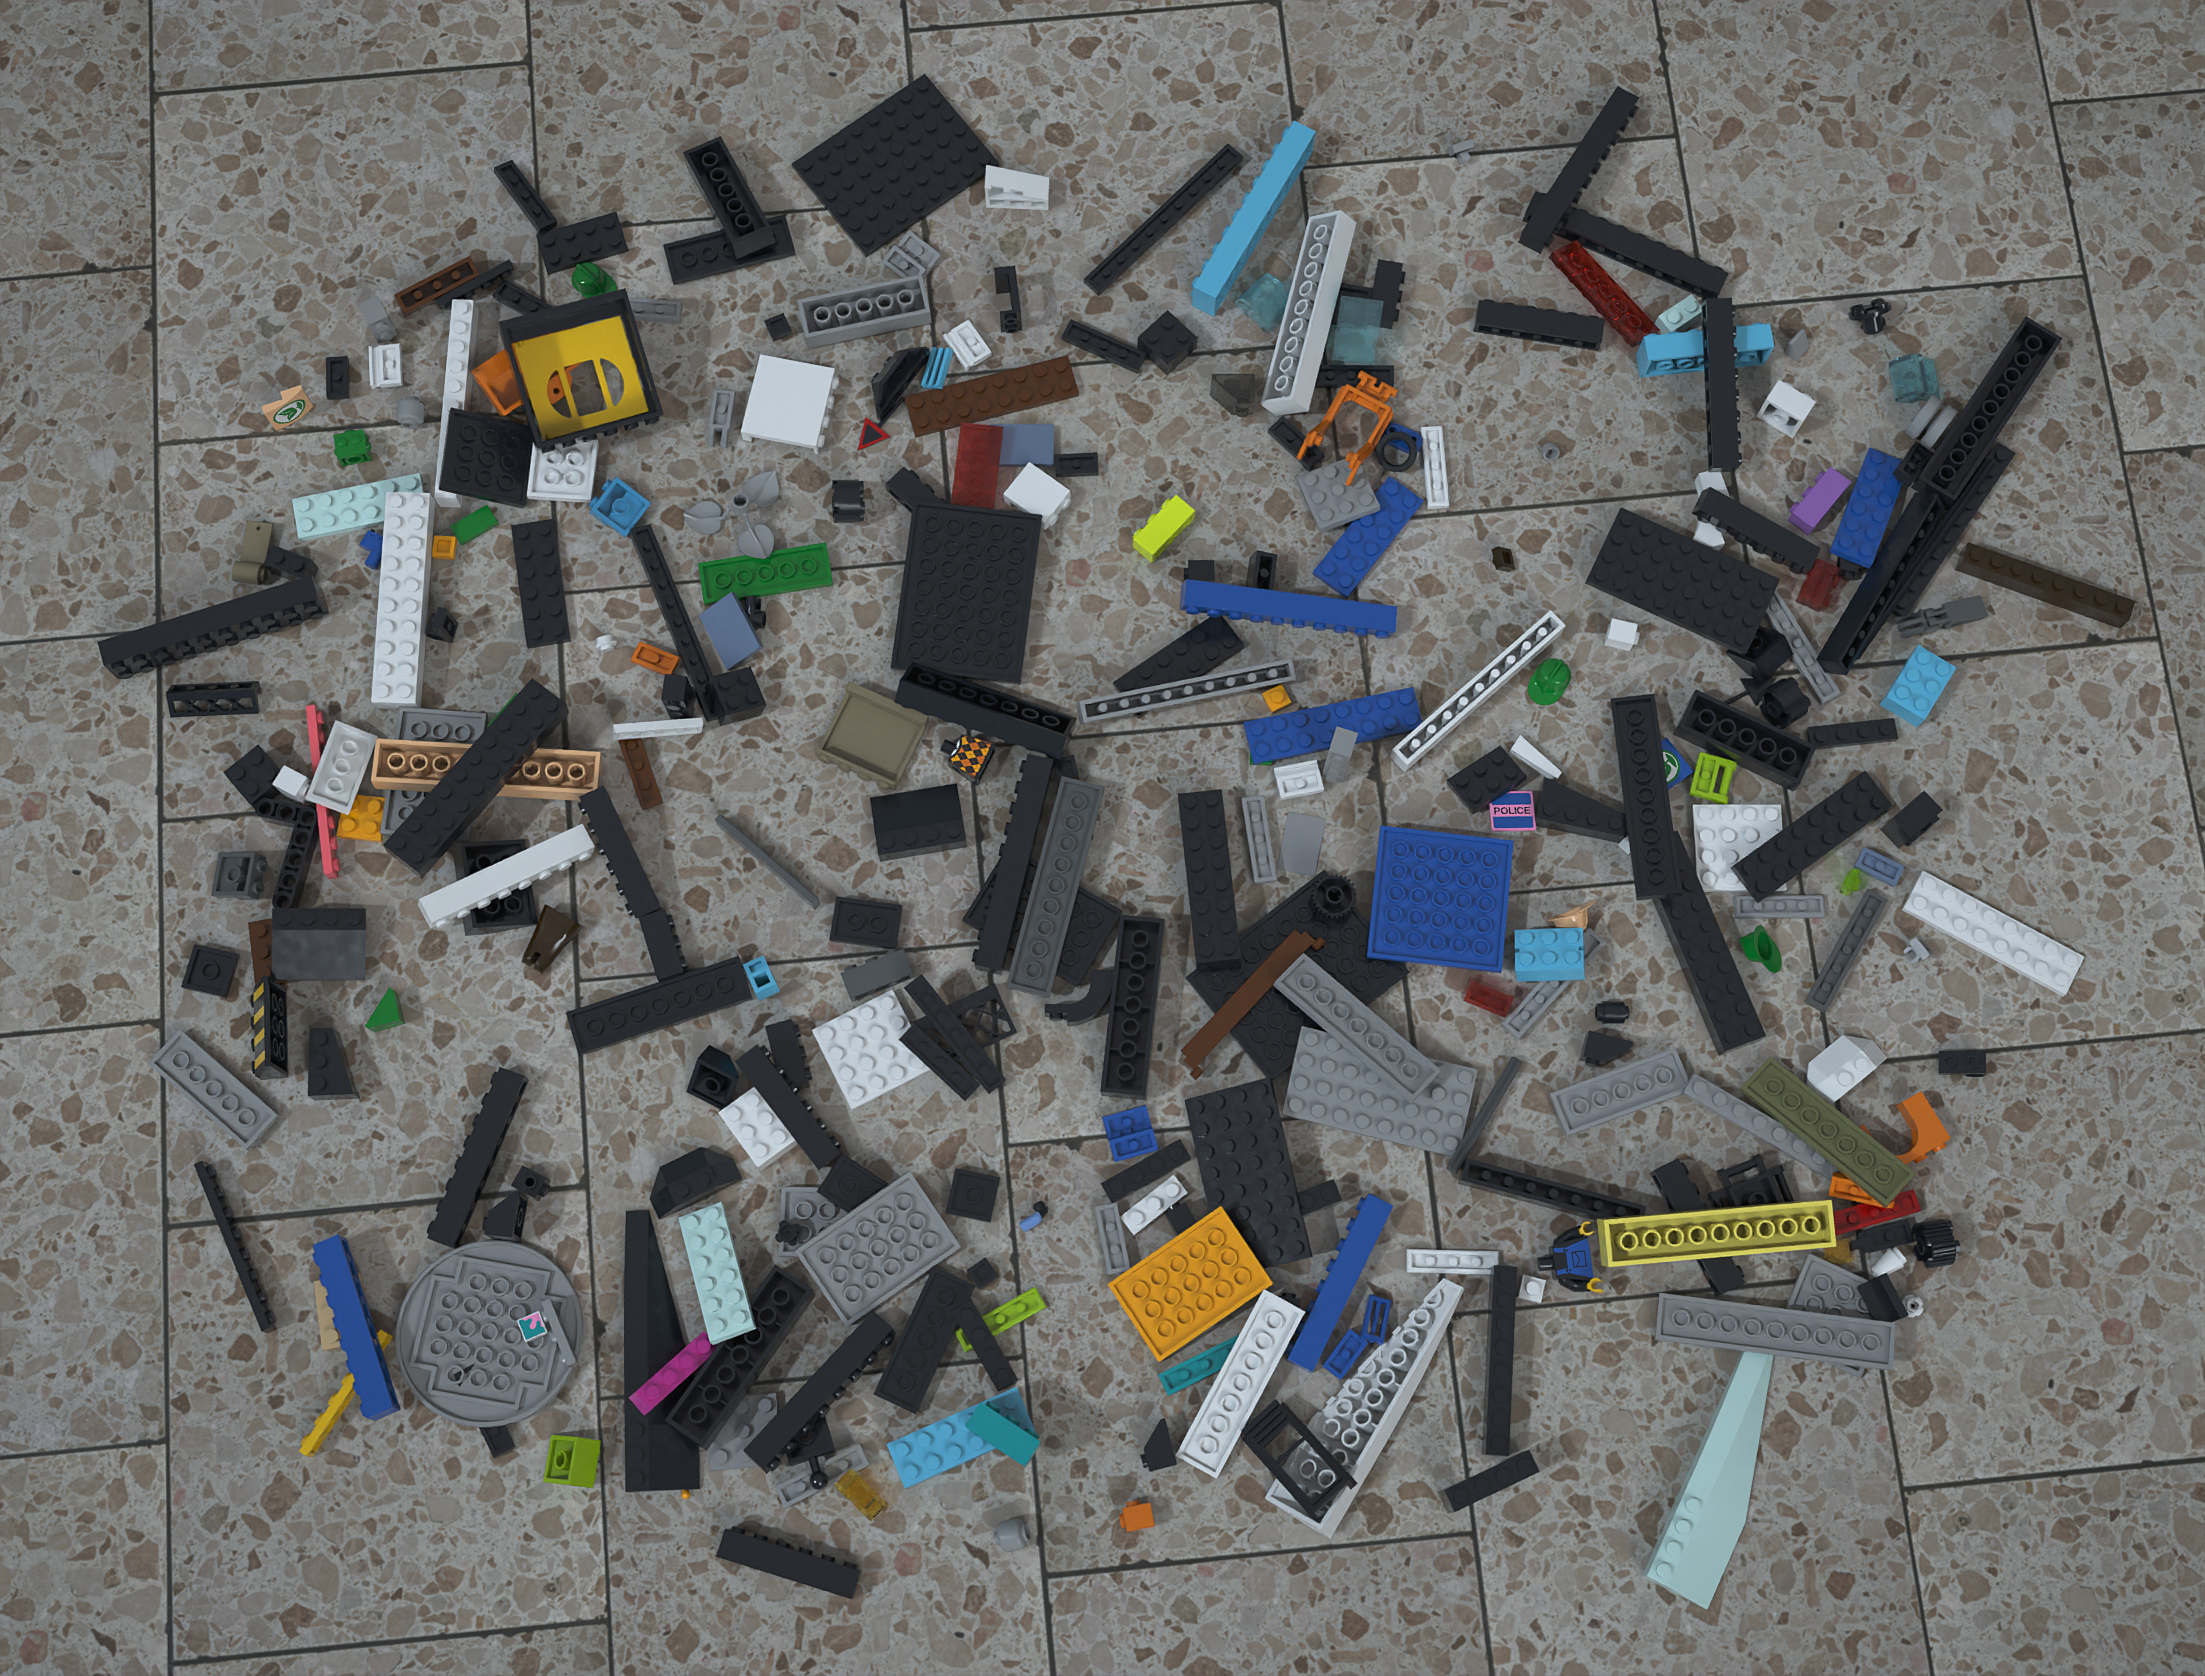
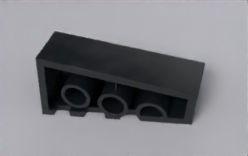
M1544 777L1540 783L1535 810L1536 826L1616 843L1622 841L1627 825L1624 813L1549 778Z

